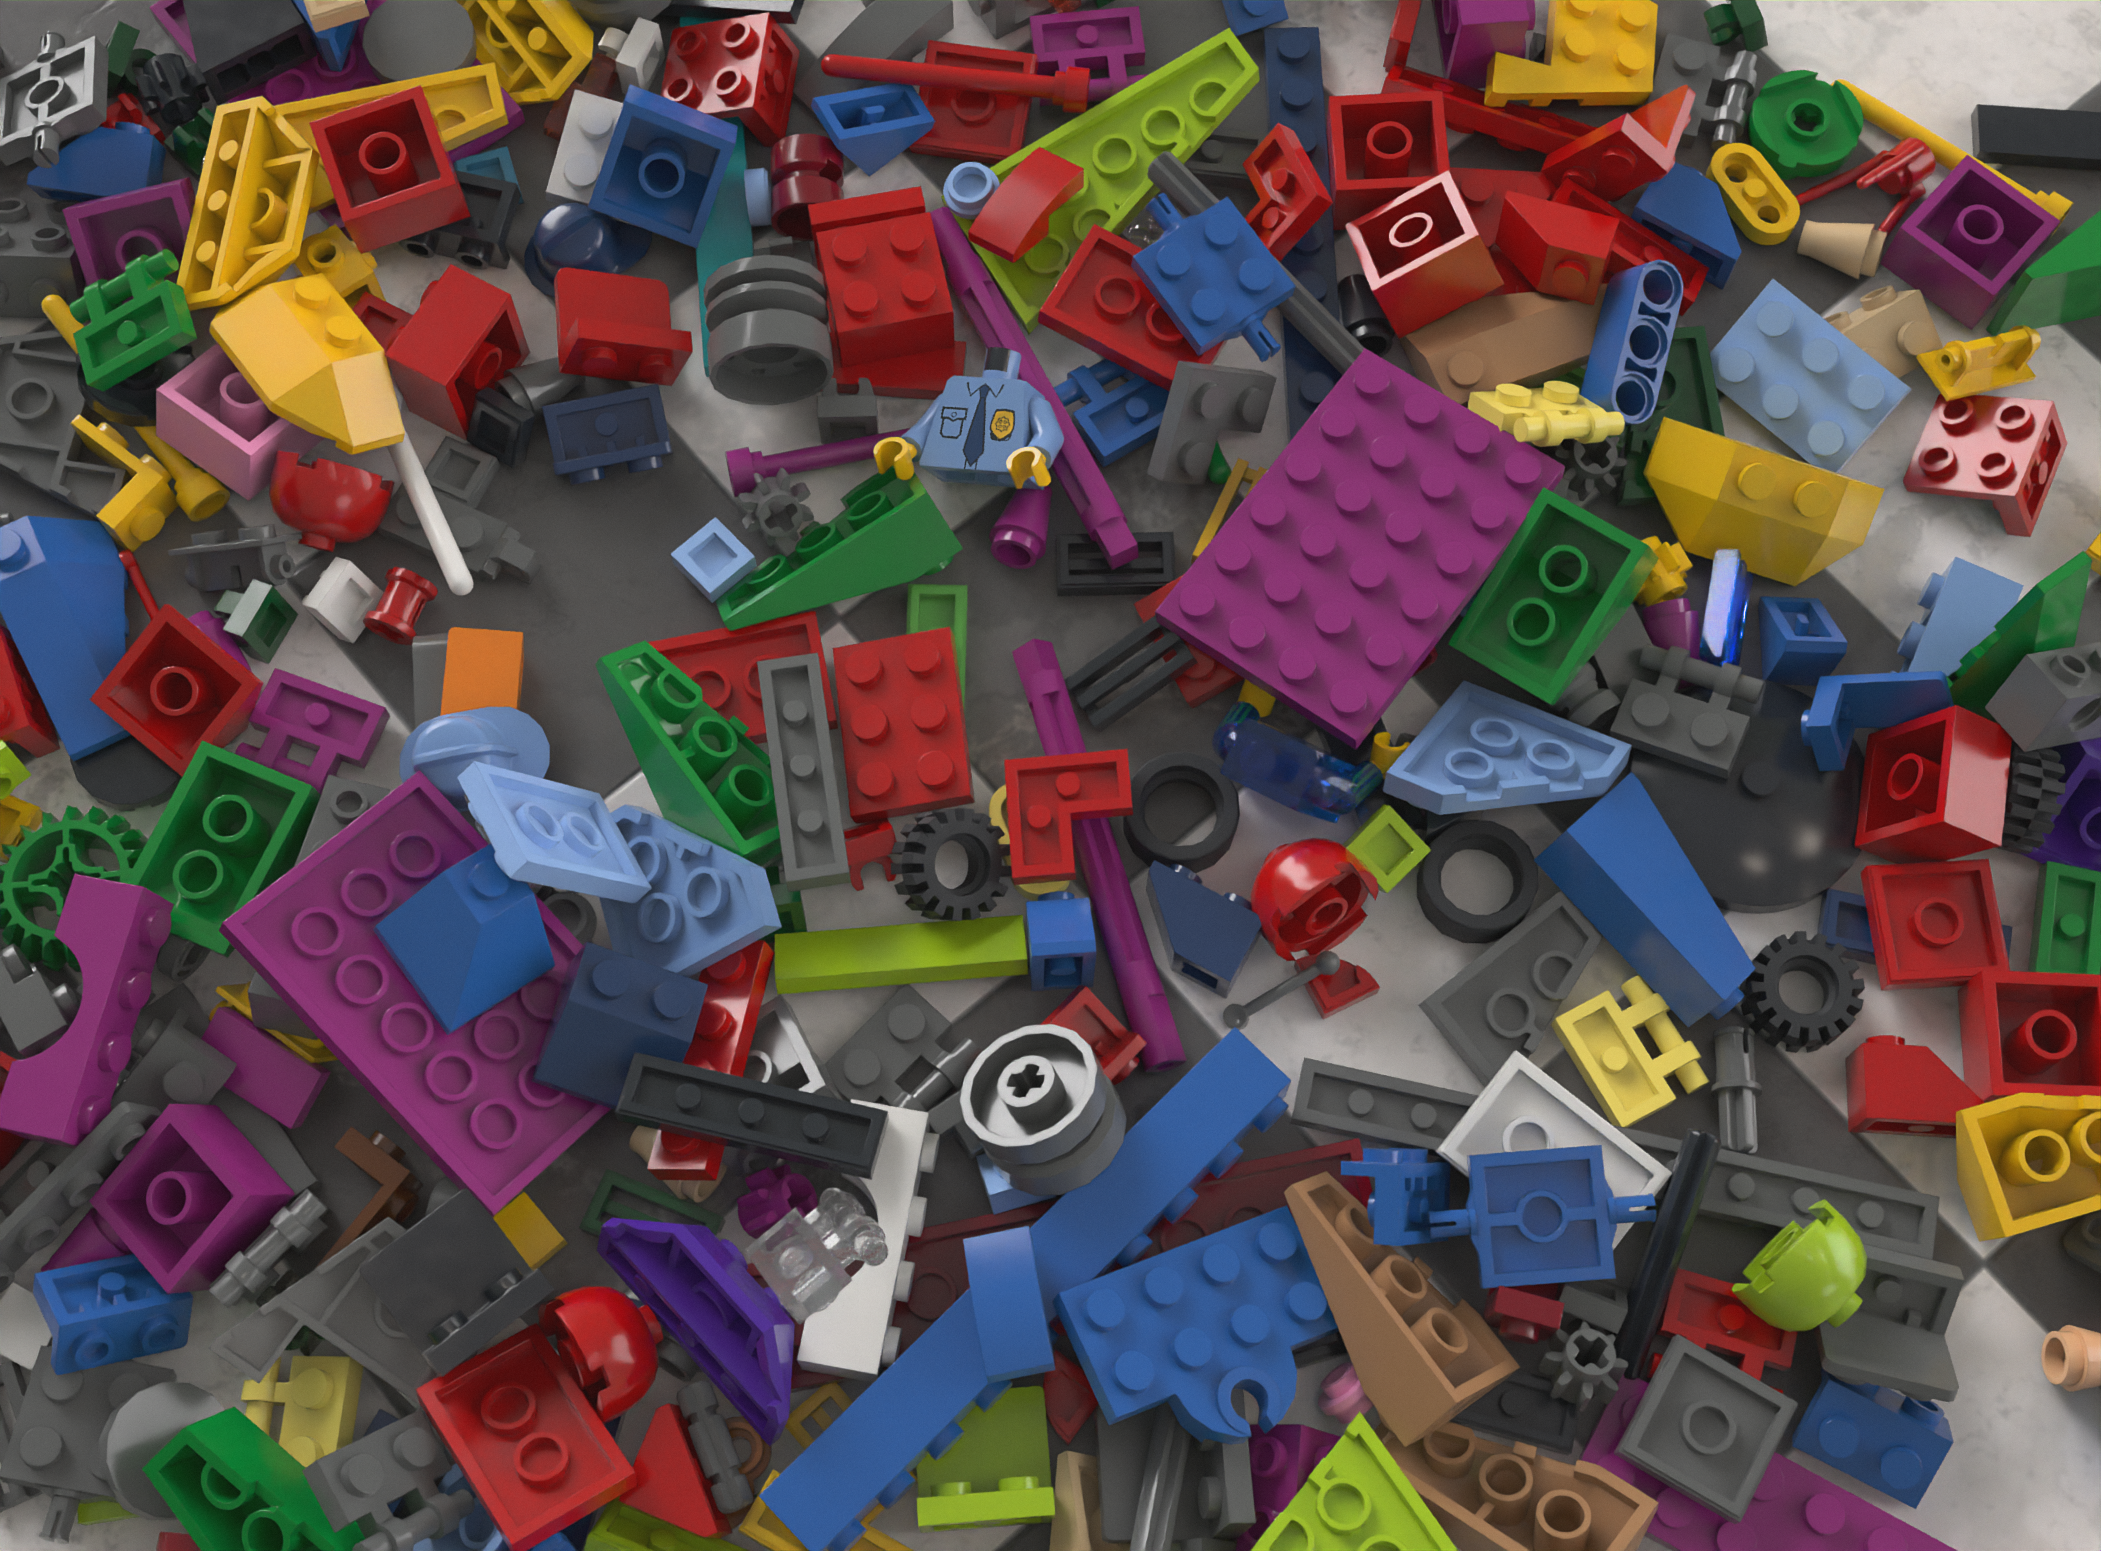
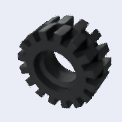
M2012 738L2002 843L2000 847H1996L1997 849L2018 854H2029L2033 852V847L2039 848L2044 843L2042 833L2051 834L2055 827L2051 817L2053 814L2060 815L2062 805L2056 802L2058 795L2065 794L2066 783L2058 782V779L2065 774L2064 765L2058 764L2061 757L2058 752L2052 751L2053 748L2048 747L2024 752Z
M967 808L932 810V812L919 814L914 817L917 824H906L900 831L907 840L906 842L894 843L892 853L902 855L901 863H890L891 874H902L904 881L895 884L894 887L898 895H910V898L904 904L912 911H922L921 916L928 919H940L942 921L974 920L981 917L980 912H991L997 906L992 897L1005 896L1009 887L1000 883L999 880L1000 877H1012L1011 866L1002 865L1001 857L1010 855V844L997 843V840L1004 836L1005 833L1000 826H987L992 818L986 814L973 813L974 809ZM950 840L962 845L968 858L966 878L960 886L954 889L947 888L941 884L935 870L937 851L944 843Z
M1795 931L1789 939H1787L1785 934L1776 937L1769 946L1766 945L1752 960L1756 969L1739 987L1746 996V1000L1740 1005L1743 1016L1753 1014L1755 1020L1749 1026L1755 1031V1034L1764 1029L1770 1034L1765 1042L1771 1046L1776 1047L1782 1041L1787 1043L1785 1050L1787 1052L1797 1053L1802 1047H1806L1808 1053L1817 1051L1825 1043L1828 1046L1856 1020L1854 1016L1863 1006L1864 999L1858 998V995L1865 989L1864 979H1854L1853 974L1860 967L1855 959L1847 963L1841 959L1840 956L1847 949L1840 943H1837L1830 949L1824 946L1828 936L1817 933L1811 940H1807L1806 931ZM1790 971H1803L1813 976L1820 983L1824 994L1821 1009L1810 1014H1802L1790 1009L1783 1002L1779 993V981L1782 975Z

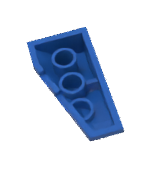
M25 516L0 527V612L68 755L73 761H76L131 735L89 700L126 653L125 637H129V619L125 615V590L129 589L128 572L118 555L119 550L114 539L101 522Z

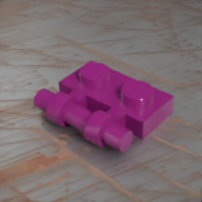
M1139 6L1030 16L1029 30L1032 52L1037 54L1039 60L1037 75L1055 74L1056 71L1066 72L1067 66L1090 68V70L1107 69L1108 78L1090 79L1088 102L1105 101L1148 75L1127 76L1126 67L1145 65L1146 52ZM1038 98L1039 106L1053 105V99Z
M275 668L248 720L255 730L266 733L267 736L261 748L242 742L237 747L235 754L309 784L321 795L328 775L338 777L337 771L342 761L365 769L386 727L390 714L383 706ZM293 743L317 752L311 766L287 758Z

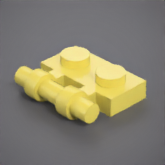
M1547 381L1544 383V388L1530 389L1515 384H1499L1496 386L1495 391L1470 392L1467 409L1498 426L1500 432L1505 430L1514 435L1518 442H1531L1539 447L1557 446L1563 439H1575L1583 444L1599 443L1604 441L1607 436L1620 435L1625 426L1624 417L1620 412H1606L1600 406L1579 395V388L1577 386L1562 381Z
M1640 975L1631 978L1620 986L1631 1003V1007L1621 1011L1610 991L1607 990L1558 1016L1551 1023V1027L1611 1124L1628 1128L1667 1107L1676 1099L1664 1078L1675 1074L1688 1095L1710 1082L1697 1062L1701 1055L1693 1042H1684L1667 1015L1670 1007L1659 993H1653L1650 986ZM1645 1026L1662 1055L1652 1060L1635 1033V1029Z
M279 1356L260 1383L253 1379L244 1380L241 1402L247 1403L245 1416L269 1436L273 1407L285 1406L278 1444L305 1468L316 1460L351 1444L364 1367L351 1357L293 1356L289 1382H278L281 1357Z

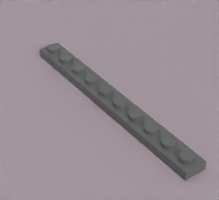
M1304 1057L1290 1124L1397 1148L1428 1149V1155L1441 1157L1436 1153V1150L1479 1096ZM1612 1125L1672 1172L1683 1140ZM1720 1149L1697 1214L1780 1232L1793 1220L1804 1229L1817 1219L1808 1208L1826 1199L1847 1220L1860 1237L1862 1244L1932 1260L1940 1197ZM1668 1180L1655 1195V1205H1660Z

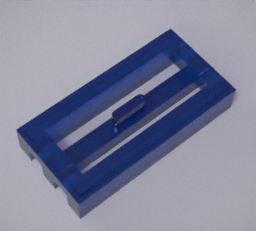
M1718 549L1714 556L1699 656L1702 661L1722 667L1725 662L1736 666L1740 665L1753 575L1750 571H1747L1745 560H1740L1741 553L1739 549Z

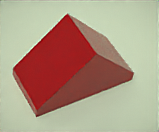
M671 1403L663 1405L656 1409L632 1466L636 1473L637 1486L620 1495L618 1501L704 1538H723L732 1534L733 1531L727 1515L718 1510L710 1490L714 1486L713 1480L706 1479L688 1431V1427L692 1425L691 1421L683 1417L679 1405Z

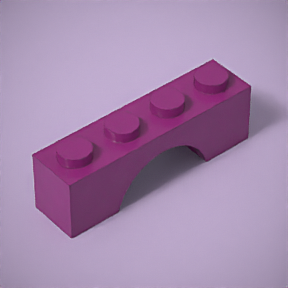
M74 874L54 936L70 948L80 965L83 977V994L80 1008L72 1025L54 1045L33 1057L12 1062L0 1097L1 1130L25 1139L75 1149L111 1112L110 1102L119 1074L126 1067L131 1056V1037L140 1009L147 1003L151 993V974L159 949L166 942L170 934V915L174 906L173 903L143 886Z

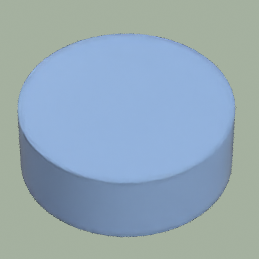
M765 168L745 169V192L751 227L772 225V188L769 172Z

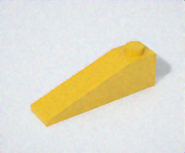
M2021 1092L1956 1112L1957 1181L1979 1242L2006 1238L2101 1209V1096L2044 1095V1093Z

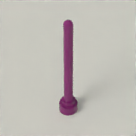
M910 428L766 456L762 455L761 450L750 452L749 447L725 451L733 495L738 497L741 493H751L752 489L757 485L753 475L755 473H759L763 478L776 477L780 468H784L788 475L874 459L873 449L879 441L888 437H901Z

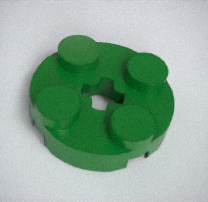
M1795 70L1773 77L1761 89L1759 96L1753 102L1748 113L1747 133L1753 148L1762 154L1780 179L1792 180L1798 176H1823L1839 169L1851 158L1857 146L1864 119L1858 100L1845 85L1835 80L1833 86L1825 81L1816 80L1817 72ZM1796 116H1801L1805 122L1814 121L1817 126L1814 127L1813 131L1801 130L1794 124Z

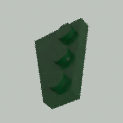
M1705 326L1678 327L1674 329L1656 407L1652 415L1645 422L1628 426L1623 459L1627 461V466L1621 472L1616 506L1659 503L1643 472L1664 417L1725 436Z

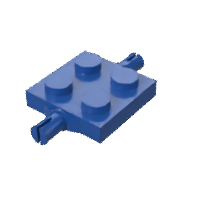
M1165 193L1159 194L1157 200L1154 197L1149 201L1145 209L1152 215L1164 233L1158 241L1133 256L1131 267L1198 356L1222 341L1243 336L1261 362L1267 361L1269 356L1273 357L1281 349V345L1276 342L1262 321L1271 309L1293 296L1296 285L1228 196L1199 215L1189 216L1184 219Z
M1602 1145L1467 1155L1470 1193L1466 1209L1427 1211L1428 1223L1454 1222V1225L1428 1227L1430 1240L1469 1235V1239L1477 1253L1480 1288L1483 1289L1497 1288L1499 1286L1510 1287L1616 1278L1612 1244L1617 1224L1656 1221V1210L1629 1211L1630 1207L1654 1206L1655 1200L1652 1193H1648V1195L1614 1197L1605 1179Z

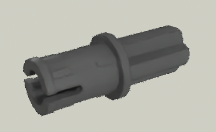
M1740 1026L1719 1028L1713 1032L1716 1055V1083L1711 1085V1095L1718 1098L1721 1148L1751 1155L1756 1153L1758 1149L1755 1098L1762 1095V1085L1756 1082L1754 1060L1755 1031L1750 1028L1744 1030Z

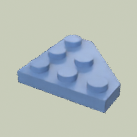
M1463 681L1386 772L1383 792L1407 801L1415 807L1424 808L1439 815L1599 797L1606 794L1627 765L1632 745L1470 682Z
M625 804L610 813L652 888L635 904L599 897L613 951L685 977H690L782 927L764 868L643 807Z

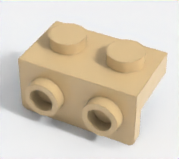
M1885 286L1863 296L1860 299L1862 307L1848 314L1847 311L1824 318L1897 378L1921 366L1916 359L1918 354L1943 348L1920 289L1895 291L1893 286Z

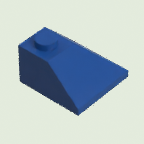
M492 843L443 871L379 922L373 929L447 1035L548 973L556 966L534 892L526 881H517L509 878L500 869L495 861L494 854L496 851Z

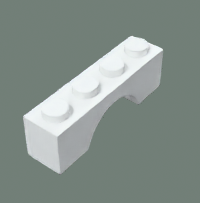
M851 1099V1103L886 1110L889 1114L888 1125L872 1180L841 1173L843 1178L864 1192L873 1204L878 1215L877 1238L868 1260L854 1276L833 1288L811 1293L797 1361L802 1370L874 1383L882 1375L883 1366L890 1367L898 1358L902 1328L891 1325L896 1300L908 1302L915 1263L904 1261L909 1235L921 1237L927 1198L918 1197L917 1193L921 1173H933L940 1135L929 1133L930 1121L929 1113Z

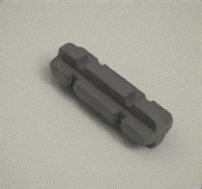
M704 1380L682 1388L677 1392L676 1399L683 1417L691 1421L692 1425L688 1427V1431L706 1479L713 1480L714 1486L710 1490L718 1510L723 1514H729L745 1508L753 1502L754 1496L747 1477L738 1471L742 1464L722 1414L716 1413L715 1409L719 1407V1403L713 1387L708 1381Z

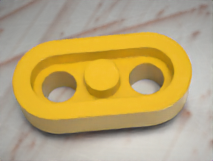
M1730 143L1719 148L1712 157L1706 172V178L1718 184L1727 213L1744 235L1753 242L1761 245H1776L1785 241L1791 235L1800 216V207L1795 196L1762 154L1755 148L1743 143ZM1727 176H1734L1738 178L1741 182H1732L1729 180ZM1760 217L1768 218L1773 224L1761 220Z

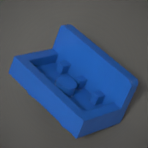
M1822 1367L1820 1370L1822 1382L1792 1435V1446L1916 1509L1954 1443L1949 1421L1944 1417L1943 1409L1931 1400L1919 1401L1907 1396L1904 1397L1886 1387L1869 1383L1863 1385L1845 1383Z

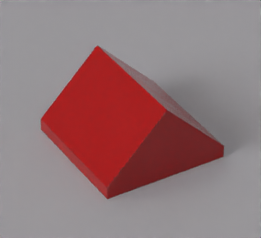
M164 604L89 700L183 777L202 741L223 749L248 728L250 723L248 720L257 703L263 682L170 604Z

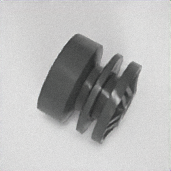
M760 255L740 258L723 265L707 278L703 292L704 304L707 309L705 322L710 332L707 343L709 378L716 391L728 399L746 404L779 405L797 402L813 396L829 384L834 373L831 337L826 327L829 320V311L826 305L827 288L823 274L808 262L789 256Z

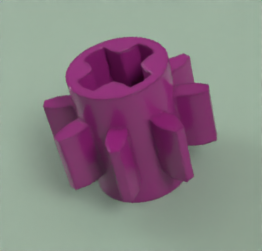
M785 1164L774 1170L766 1167L745 1178L751 1192L737 1199V1211L740 1224L749 1236L758 1240L763 1239L765 1248L771 1249L783 1243L788 1246L810 1235L804 1221L818 1214V1202L815 1189L806 1177L798 1173H791L790 1165Z

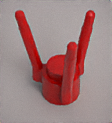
M1910 137L1900 142L1890 151L1883 150L1869 161L1822 182L1795 196L1799 206L1856 180H1858L1856 184L1859 189H1865L1877 183L1886 193L1892 195L1900 193L1902 196L1878 227V231L1887 232L1888 236L1912 203L1926 193L1922 182L1935 171V157L1931 149L1923 141Z

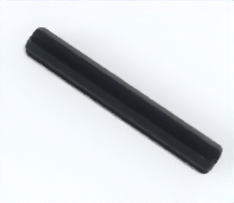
M1688 1129L1685 1132L1672 1169V1175L1669 1177L1656 1214V1221L1653 1222L1627 1296L1628 1312L1618 1334L1614 1333L1616 1339L1613 1346L1616 1351V1358L1628 1362V1367L1624 1372L1625 1379L1635 1380L1640 1377L1722 1145L1721 1140L1717 1136L1699 1129Z

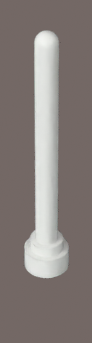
M390 373L400 411L403 396L394 376ZM405 430L403 442L388 445V451L451 591L456 595H466L473 589V579Z

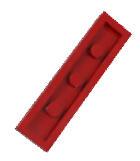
M1396 62L1386 76L1381 94L1442 91L1446 127L1464 134H1473L1475 131L1497 137L1496 141L1500 145L1515 151H1526L1528 148L1550 154L1597 129V127L1513 100H1508L1504 107H1490L1484 105L1485 91Z
M764 940L755 941L701 970L698 981L708 984L691 1045L682 1063L743 1077L775 954ZM657 1130L647 1169L658 1180L716 1181L725 1145Z

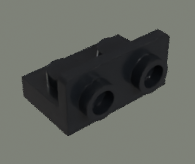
M455 170L471 216L398 241L404 250L418 257L432 258L436 254L457 259L463 265L473 269L485 270L489 266L507 269L510 256L505 242L521 196L518 185L513 182Z

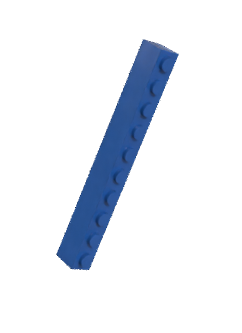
M1236 1027L1124 1135L1123 1144L1111 1164L1088 1184L1065 1193L1030 1228L1052 1346L1060 1337L1054 1330V1327L1061 1320L1052 1303L1057 1294L1108 1274L1118 1263L1123 1268L1135 1264L1153 1244V1241L1147 1234L1164 1217L1171 1224L1179 1220L1199 1197L1193 1188L1209 1172L1217 1179L1220 1178L1243 1154L1244 1150L1238 1143L1254 1127L1262 1134L1265 1133L1288 1109L1289 1105L1283 1098L1286 1096L1291 1080ZM970 1288L759 1495L769 1509L809 1551H849L867 1531L860 1522L879 1503L886 1510L896 1504L916 1482L910 1475V1472L928 1454L935 1461L946 1454L965 1432L958 1424L976 1406L983 1412L989 1410L1012 1386L1013 1383L1009 1379L988 1383Z

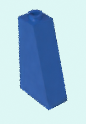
M1632 772L1534 859L1538 866L1656 993H1659L1670 1009L1687 1027L1693 1025L1707 1013H1710L1716 1020L1720 1019L1745 996L1738 986L1756 968L1642 783Z

